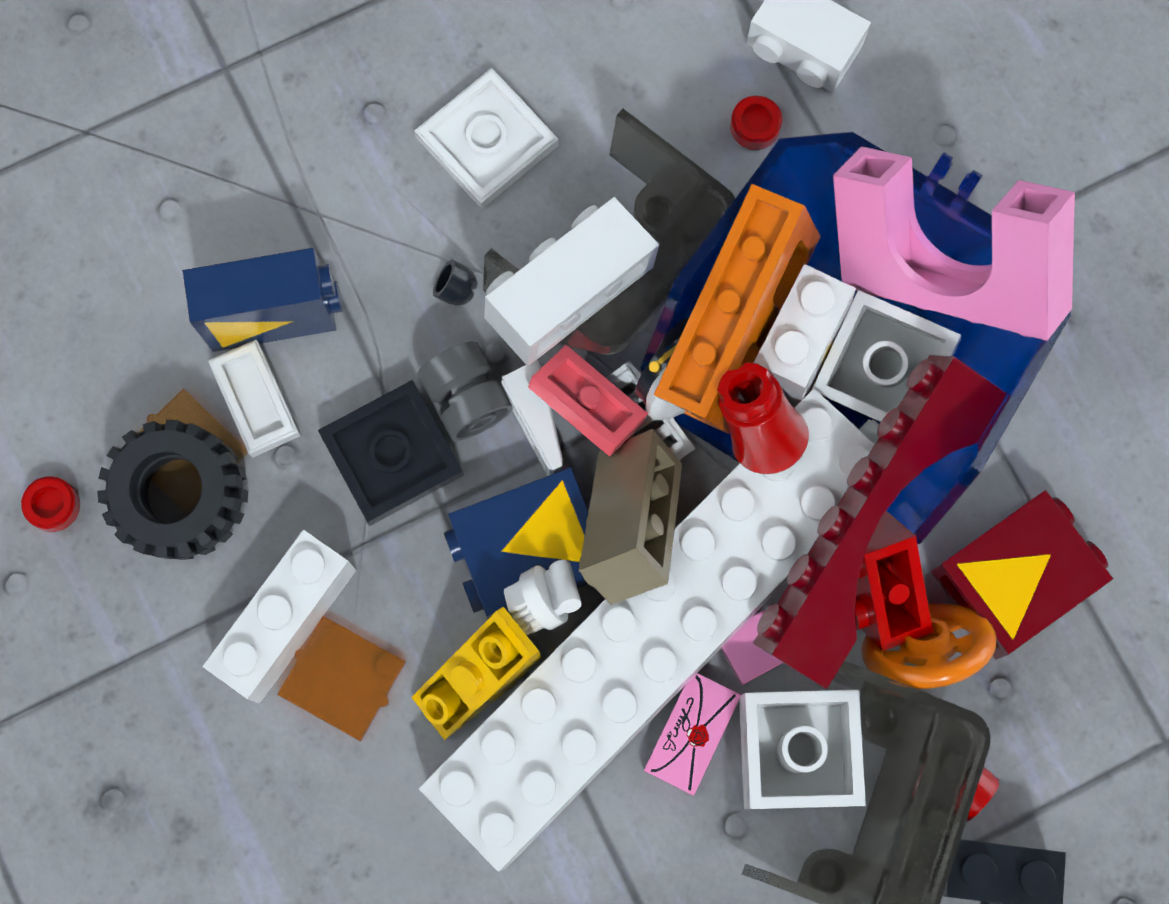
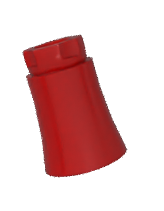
M746 362L738 369L726 371L720 379L717 391L720 396V410L728 424L733 453L738 462L746 469L758 474H775L793 466L802 457L807 448L809 431L805 419L790 404L777 379L769 374L765 367L757 363Z

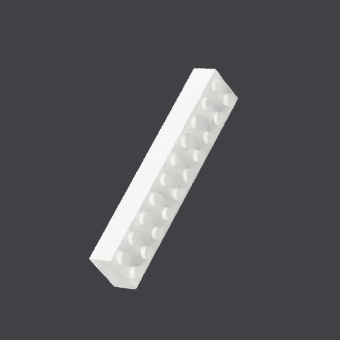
M813 389L795 407L805 419L809 431L808 445L802 457L790 468L775 474H758L739 464L675 528L668 584L612 605L605 599L419 788L498 872L505 870L781 588L787 581L793 564L802 555L808 554L819 536L817 528L820 520L831 507L838 505L849 487L847 479L852 468L861 458L868 456L875 445L817 390Z

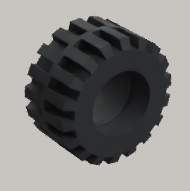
M166 419V424L152 421L142 424L144 431L137 433L130 430L122 436L126 444L121 449L113 446L106 455L113 459L110 469L103 467L100 469L98 479L106 481V489L97 491L98 503L107 505L108 509L102 516L107 525L114 526L117 529L114 535L122 543L132 545L133 550L145 555L164 559L187 560L194 559V555H207L216 550L214 545L218 542L226 543L233 534L229 530L234 523L240 524L245 515L239 512L241 503H248V491L243 489L242 483L243 480H247L244 468L238 466L236 460L239 457L233 449L226 446L222 439L192 423L185 424L179 420ZM179 459L189 461L197 468L201 477L202 492L196 508L186 518L175 523L163 522L154 515L149 505L148 488L150 481L157 470L163 465Z

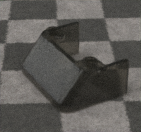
M624 108L616 115L609 156L647 184L636 197L633 213L634 218L659 244L655 263L651 270L557 343V345L561 346L567 345L571 348L606 355L624 350L728 234L738 212L737 200L727 187ZM492 248L484 255V292L501 274L507 271H512L515 274L519 271V269Z
M844 660L832 681L861 692L859 701L862 738L871 744L886 749L853 853L850 855L831 848H823L813 852L803 863L797 882L745 864L741 875L817 904H940L990 748L991 736L989 728L984 719L971 710Z

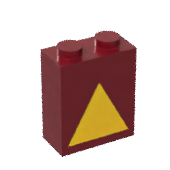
M1044 490L930 571L955 605L970 608L980 617L986 618L991 623L996 633V649L993 654L995 660L1011 654L1114 579L1106 569L1109 565L1103 552L1091 541L1085 542L1072 525L1075 523V519L1070 509L1059 498H1052L1047 490Z

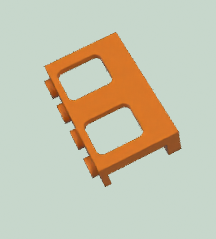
M751 185L654 392V396L686 410L684 414L729 434L728 424L719 406L718 385L726 371L738 369L746 362L754 363L804 264L808 265L821 236L805 205L756 185Z

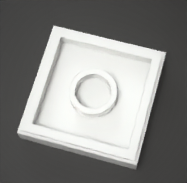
M492 68L414 130L417 140L481 209L485 208L559 146V139Z

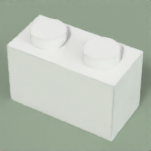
M764 0L751 20L746 44L752 47L753 51L763 60L770 63L779 62L795 71L797 76L807 85L815 88L823 87L833 93L862 48L871 22L832 0Z

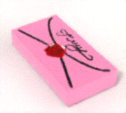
M697 673L683 687L644 772L694 796L741 694Z

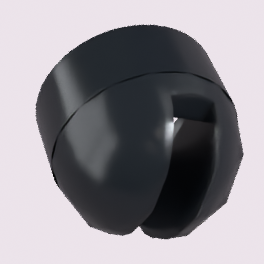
M453 259L449 260L441 269L435 281L433 296L450 305L467 304L473 299L474 292L472 290L476 289L478 285L474 272Z

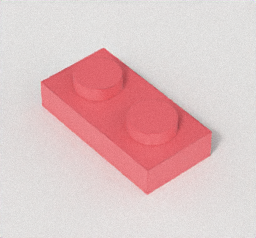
M567 345L532 376L528 385L531 391L609 457L643 424L648 415L644 409Z

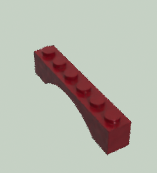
M929 355L927 359L921 361L913 369L907 380V387L909 389L897 408L889 411L882 419L877 430L879 438L868 456L861 458L852 468L847 479L849 487L840 502L824 514L817 528L819 536L808 554L802 555L793 564L787 577L789 585L778 603L769 606L759 620L757 626L758 635L753 644L825 689L829 687L857 641L855 604L858 576L867 545L881 517L901 490L924 469L954 451L978 443L1007 395L1006 392L956 357Z

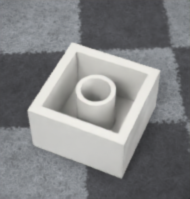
M858 290L812 390L815 389L822 396L881 422L885 415L892 409L897 408L909 389L907 387V380L913 369L921 361L927 359L929 355L953 356L960 343L961 335Z
M859 690L744 693L740 696L744 809L866 806Z

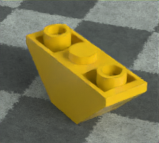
M502 607L411 698L441 737L446 740L513 687L541 660L540 652L507 610Z

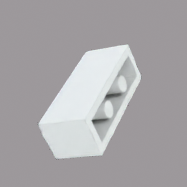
M615 197L600 208L592 205L585 209L574 220L571 231L558 241L554 238H549L541 243L531 254L530 262L515 274L512 271L501 274L488 287L486 291L487 296H485L484 318L527 366H530L653 268L659 244Z
M303 530L202 667L246 699L260 704L357 570L348 560Z

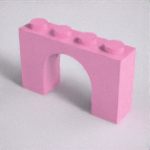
M860 147L833 175L842 282L856 288V291L860 290L874 297H883L913 305L920 309L940 312L966 319L972 323H981L1016 332L1022 336L1048 341L1072 310L1075 192L1018 180L992 210V264L975 266L958 262L946 256L927 239L921 230L914 209L912 157Z

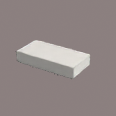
M257 339L208 360L246 449L252 458L301 436Z

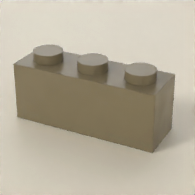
M653 429L626 440L610 457L603 451H599L589 513L586 519L582 554L579 560V571L584 580L590 586L595 587L611 605L664 586L669 581L682 463Z

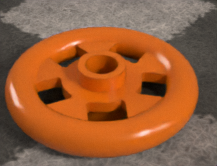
M931 603L928 606L933 633L917 639H913L911 636L906 637V643L900 645L899 651H882L866 635L862 642L861 654L867 669L885 683L910 689L938 688L958 683L979 672L990 661L995 652L996 633L986 618L980 617L970 608L954 604ZM963 629L970 634L956 638L952 632ZM956 652H959V653L962 654L961 656H959V657H957V658H955V659H953V660L947 661V660L950 659ZM909 662L917 666H908L905 665V663Z

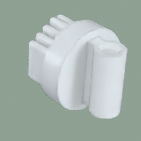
M567 560L555 561L547 571L537 565L522 573L518 582L504 589L508 612L512 614L513 619L516 620V623L526 635L537 632L542 628L552 630L567 622L568 613L574 612L581 607V600L571 563Z

